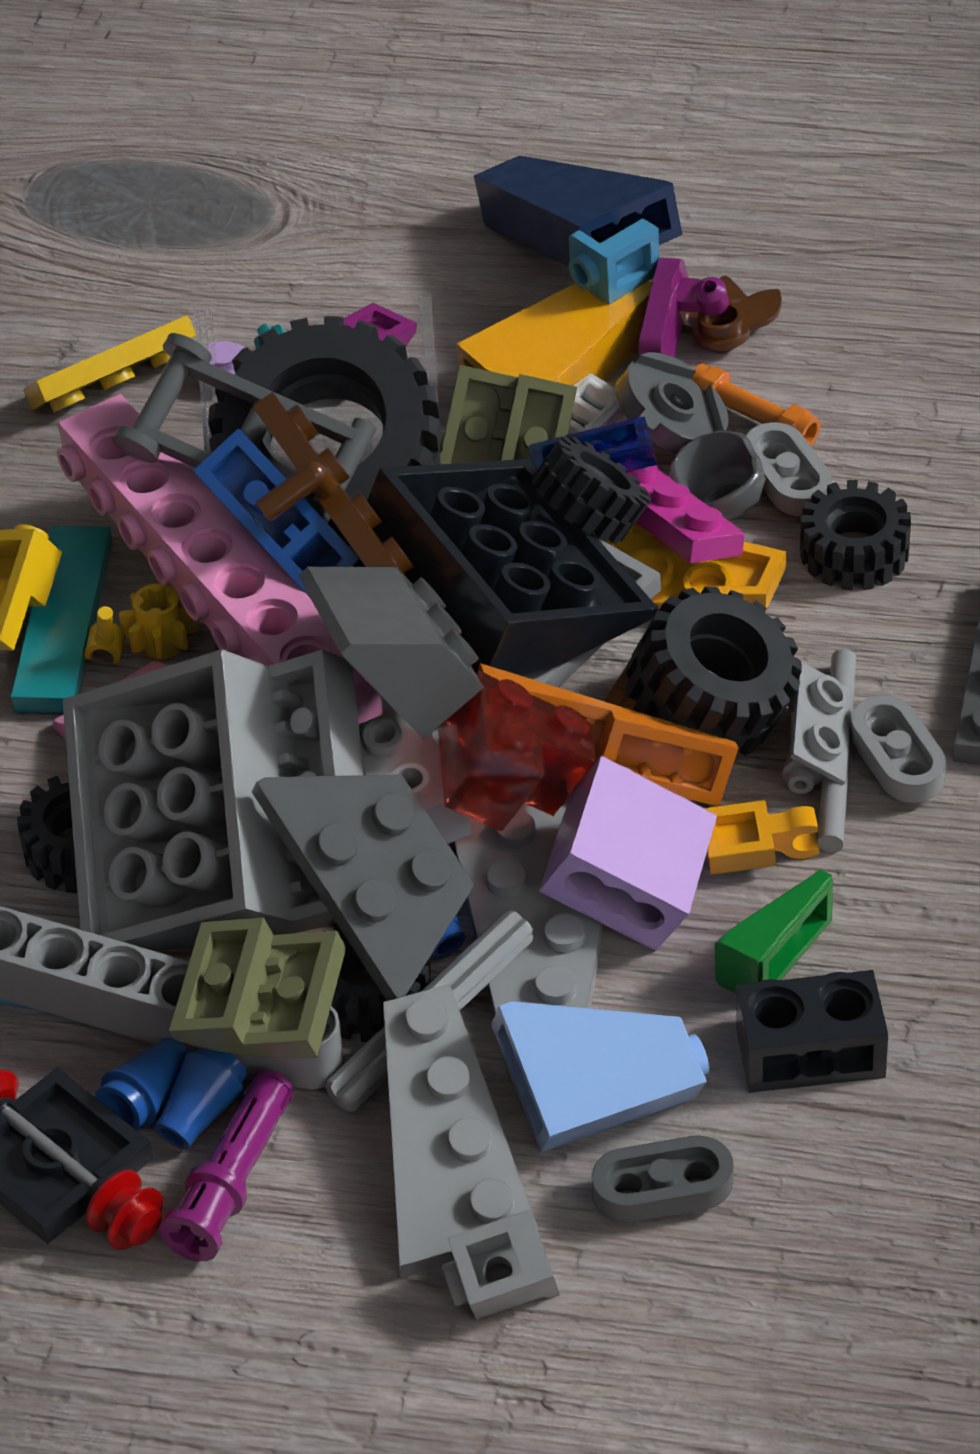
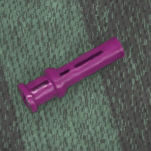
M272 1070L256 1072L247 1090L248 1092L232 1116L213 1154L207 1162L192 1168L184 1182L187 1193L178 1209L168 1212L159 1226L160 1236L163 1241L177 1254L194 1261H209L217 1255L222 1246V1236L220 1233L229 1216L240 1213L247 1200L245 1180L271 1137L278 1120L295 1095V1091L291 1090L293 1087L292 1083L282 1074Z

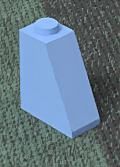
M511 1001L498 1007L491 1023L540 1153L691 1101L697 1097L707 1082L704 1075L709 1073V1063L705 1049L696 1034L688 1036L681 1017Z

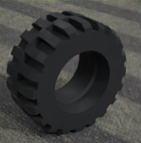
M325 316L324 324L309 326L308 318H301L290 321L292 329L278 335L276 329L272 328L259 335V348L252 352L248 347H244L232 359L236 376L299 404L306 405L324 399L347 400L367 408L380 419L383 435L374 451L357 466L345 489L350 498L361 492L365 499H368L379 468L441 464L439 453L443 451L438 404L434 388L428 385L427 372L418 358L407 357L406 345L396 337L387 335L383 341L379 340L377 326L360 320L356 323L355 328L345 327L344 319L341 316ZM215 388L218 403L216 402L210 406L208 425L212 436L209 439L211 452L216 450L238 428L241 429L253 404L218 388ZM268 429L258 449L287 479L295 471L285 467L273 457L270 447L273 435ZM311 492L306 497L313 499L315 494ZM330 518L329 526L350 546L332 518Z

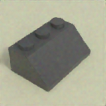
M307 567L298 575L340 654L423 740L484 688L471 667L479 659L478 656L460 636L462 631L444 610L446 607L444 602L423 578L412 584L397 567Z

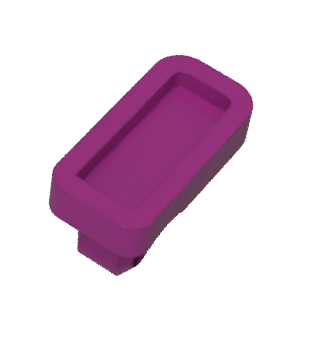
M660 257L657 262L640 334L639 357L648 352H655L675 358L683 324L682 311L697 312L700 310L708 316H716L723 313L729 305L724 282L717 277H706L702 280L689 278L683 259Z

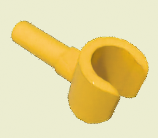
M103 606L98 610L97 623L93 624L89 630L84 658L91 661L95 650H106L113 655V664L118 665L121 660L126 636L121 627L113 623V611L110 607Z

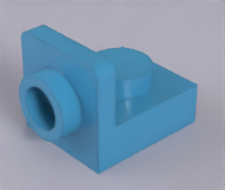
M642 218L602 243L597 242L580 230L569 236V271L572 279L582 289L590 291L606 303L611 304L654 278L659 259L658 228Z

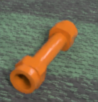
M699 364L695 367L696 373L692 376L691 380L698 384L704 392L711 384L722 398L726 407L761 424L777 422L790 425L802 434L810 446L817 439L821 421L819 418L811 415L809 410L797 404H792L788 409H784L730 383V373L717 366L710 367L706 364Z

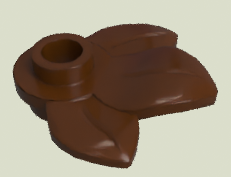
M721 276L719 279L724 282L729 298L727 309L716 316L705 315L700 310L697 312L682 311V327L692 331L695 341L706 349L714 352L731 351L748 339L750 331L766 326L778 317L782 306V297L779 289L763 290L747 297L729 277Z

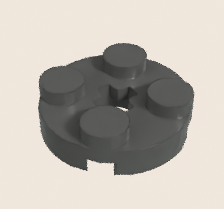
M648 352L642 354L635 363L632 361L615 383L618 403L625 416L629 419L626 424L629 436L639 445L653 447L656 444L674 454H677L680 448L700 435L719 430L725 431L728 427V413L725 404L711 384L704 392L698 384L691 380L692 376L696 373L693 368L679 359L662 353Z

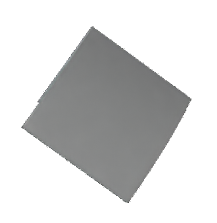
M221 649L63 699L81 930L152 951L194 947L201 922L264 918L273 935L297 933L332 926L336 923L253 796L252 790L256 782L265 777L364 775L353 667L345 658L322 649L266 666Z

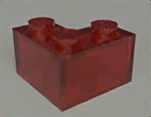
M479 670L476 675L484 688L438 727L444 807L500 832L505 829L524 803L554 817L596 762L591 723L571 707L565 705L555 706L531 695L522 685L509 679L499 680Z

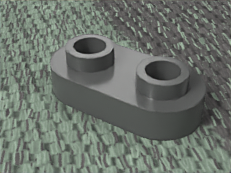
M700 1135L614 1149L600 1157L592 1170V1197L595 1206L603 1215L619 1222H637L710 1209L725 1201L733 1188V1158L730 1151L718 1140ZM695 1178H701L705 1180L694 1183L688 1182L689 1180ZM625 1190H631L637 1193L624 1194L620 1192Z

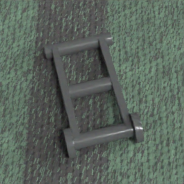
M170 333L163 344V349L170 356V359L132 428L119 426L112 439L121 450L142 461L155 463L159 455L163 453L196 468L210 453L159 431L187 377L191 376L253 404V406L272 391L209 364L212 355L203 345L187 336ZM273 392L287 411L298 404L319 434L341 443L335 457L350 476L347 481L341 484L345 490L376 432V427L362 418H355L352 425L349 426ZM252 407L240 430L258 448L268 428ZM315 495L313 499L304 497L328 523L331 517Z

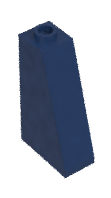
M520 155L473 175L485 226L568 267L570 261L569 236L578 230L597 242L602 243L643 218L658 228L659 245L683 235L673 183L667 180Z

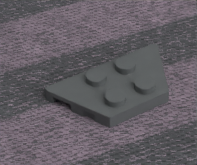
M402 774L265 777L257 781L252 790L253 796L385 999L390 1001L406 996L473 889L474 883Z

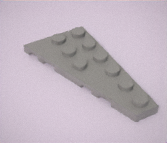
M483 759L460 781L467 792L471 834L453 841L457 859L474 883V887L466 901L475 939L504 912L511 910L526 919L533 928L532 942L487 984L495 1014L500 1005L511 1001L591 1008L604 924L539 892L569 796L589 772L590 768L577 765ZM506 1065L510 1084H514L508 1067Z

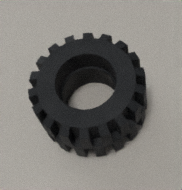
M705 586L702 592L699 593L692 587L682 590L677 598L670 596L663 602L659 611L657 610L627 664L625 675L630 678L626 684L628 698L637 700L633 708L634 711L734 741L738 746L737 754L739 752L746 756L755 751L759 743L763 744L797 692L800 684L798 677L802 672L801 660L794 657L798 647L794 638L786 637L783 634L786 626L778 617L770 618L765 613L767 608L759 602L755 601L754 604L743 600V594L730 590L727 595L722 594L718 587Z

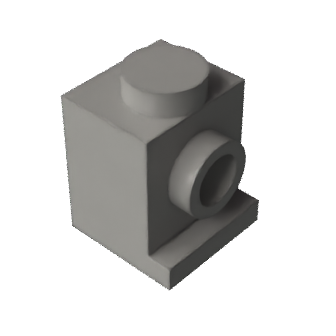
M531 1209L447 1237L455 1259L454 1261L442 1264L455 1306L469 1302L476 1320L544 1296L546 1299L560 1295ZM504 1264L512 1269V1275L492 1283L486 1280L488 1271L495 1265Z

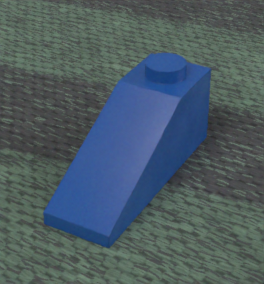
M239 428L193 470L307 595L308 593L298 576L307 567H366L356 553L304 498L272 522L266 518L256 504V501L286 480V478Z

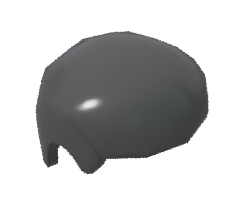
M724 430L700 435L680 448L670 464L669 470L673 481L686 486L692 495L709 507L719 510L727 520L742 516L759 501L766 480L761 459L755 452L749 438L739 432Z

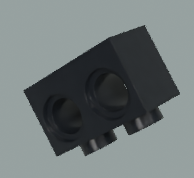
M873 970L848 973L832 972L827 975L785 980L767 979L758 983L736 985V1031L749 1093L886 1078L888 1030Z

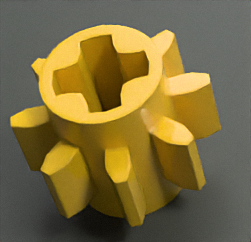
M156 583L144 586L136 593L130 594L132 610L119 612L122 631L126 637H129L131 652L134 654L142 652L151 659L164 660L172 658L182 650L186 651L189 648L187 634L199 631L198 620L195 621L188 615L182 605L179 594L173 587Z

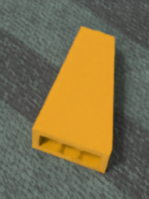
M651 280L647 281L611 304L606 303L575 283L456 343L458 368L459 365H464L514 377L522 374L572 386L589 374H594L604 381L639 349L640 334L653 282Z

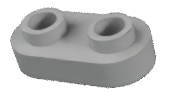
M771 422L758 425L747 433L746 436L760 457L766 480L763 490L780 511L801 517L805 501L811 502V494L819 489L827 495V485L832 482L831 473L796 428L784 423Z
M886 695L873 696L861 701L852 713L851 740L885 792L897 800L911 803L927 801L938 795L945 783L946 758L912 707L899 698Z

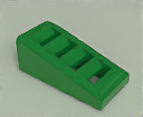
M820 869L721 936L714 945L716 982L736 994V985L758 983L767 979L782 980L832 921V875Z

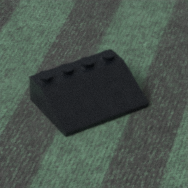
M529 459L379 468L367 499L382 521L373 528V531L382 543L392 536L414 566L405 574L408 580L414 584L417 580L423 578L446 605L444 610L462 631L460 636L479 658L471 665L476 675L481 663L526 678H535L652 620L659 609L593 533L589 535L582 531L580 525L576 522L571 524L563 518L565 514L561 511H554L548 505L550 500L540 497L536 492L538 488L532 484V477L537 469Z

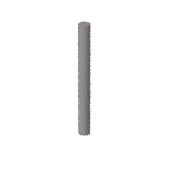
M847 649L836 650L831 656L830 676L852 689L846 783L841 785L825 776L822 779L817 844L820 850L827 853L838 852L844 845L851 721L856 671V655Z

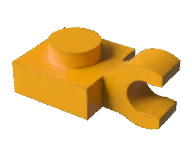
M761 800L704 808L717 815L707 849L710 875L776 866L775 851L782 852L793 859H808L819 855L816 837L818 825L814 807L800 806L785 812L768 814L766 801Z

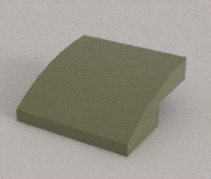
M459 365L442 443L443 451L440 452L441 464L529 459L538 470L562 436L567 437L577 386L522 374L514 377Z
M264 918L201 922L169 1032L176 1041L220 1052L267 1058H317L346 946L337 930L273 935Z

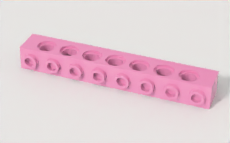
M121 393L58 422L62 448L57 450V458L65 476L71 482H80L87 490L95 510L101 516L108 514L117 524L122 539L131 550L138 548L144 554L156 579L162 585L169 583L177 591L188 615L195 621L201 619L208 626L219 650L223 649L266 666L322 649L343 657L309 596L185 463L163 453L159 455L155 463L145 462L127 454L113 442L112 438L118 427L128 426L132 428L139 416V413ZM353 667L358 724L383 715L381 695Z

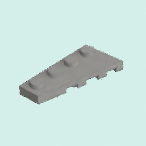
M450 984L383 1002L400 1278L454 1261L455 1259L447 1237L531 1209Z

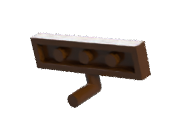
M271 392L252 406L298 470L256 501V504L266 518L272 522L313 492L366 567H397L406 577L405 574L414 568L413 564L392 536L383 543L378 538L373 528L382 522L361 492H358L351 498L346 493L341 484L347 481L350 476L329 448H326L320 454L316 451L310 440L319 433L298 404L287 411L275 394Z

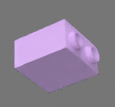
M601 756L569 796L539 892L656 951L689 915L717 815L634 773L630 769Z

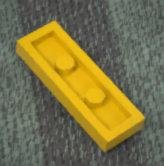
M183 316L35 381L23 389L32 411L48 403L54 413L85 399L81 389L100 381L104 391L135 377L132 366L150 359L154 368L168 363L170 356L164 351L163 344L170 333H178L191 339L197 336L189 316Z

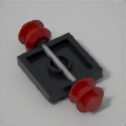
M58 1067L17 1099L19 1090L17 1076L9 1070H0V1205L47 1244L85 1214L86 1223L91 1230L95 1232L108 1230L107 1240L114 1249L124 1250L132 1246L142 1245L150 1240L157 1232L162 1221L163 1196L157 1189L152 1187L141 1189L142 1181L136 1173L153 1159L150 1141Z

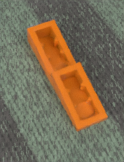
M480 663L477 677L484 688L469 700L463 720L469 741L590 769L603 756L688 800L720 806L738 751L736 742Z

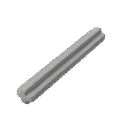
M513 910L504 912L422 991L450 984L460 1011L532 942L533 928L517 912ZM383 1027L326 1081L325 1086L328 1096L345 1112L355 1111L388 1080L385 1028Z

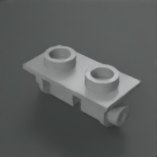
M802 661V672L798 677L800 684L797 692L788 704V709L791 712L789 734L791 746L788 749L787 762L782 768L784 782L788 784V788L792 792L797 794L810 792L813 786L818 784L824 776L841 785L846 783L852 701L851 688Z

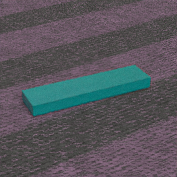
M51 525L49 541L62 551V555L46 606L32 607L11 695L14 712L64 713L63 699L80 694L87 660L84 658V651L89 630L96 621L113 543L110 526Z

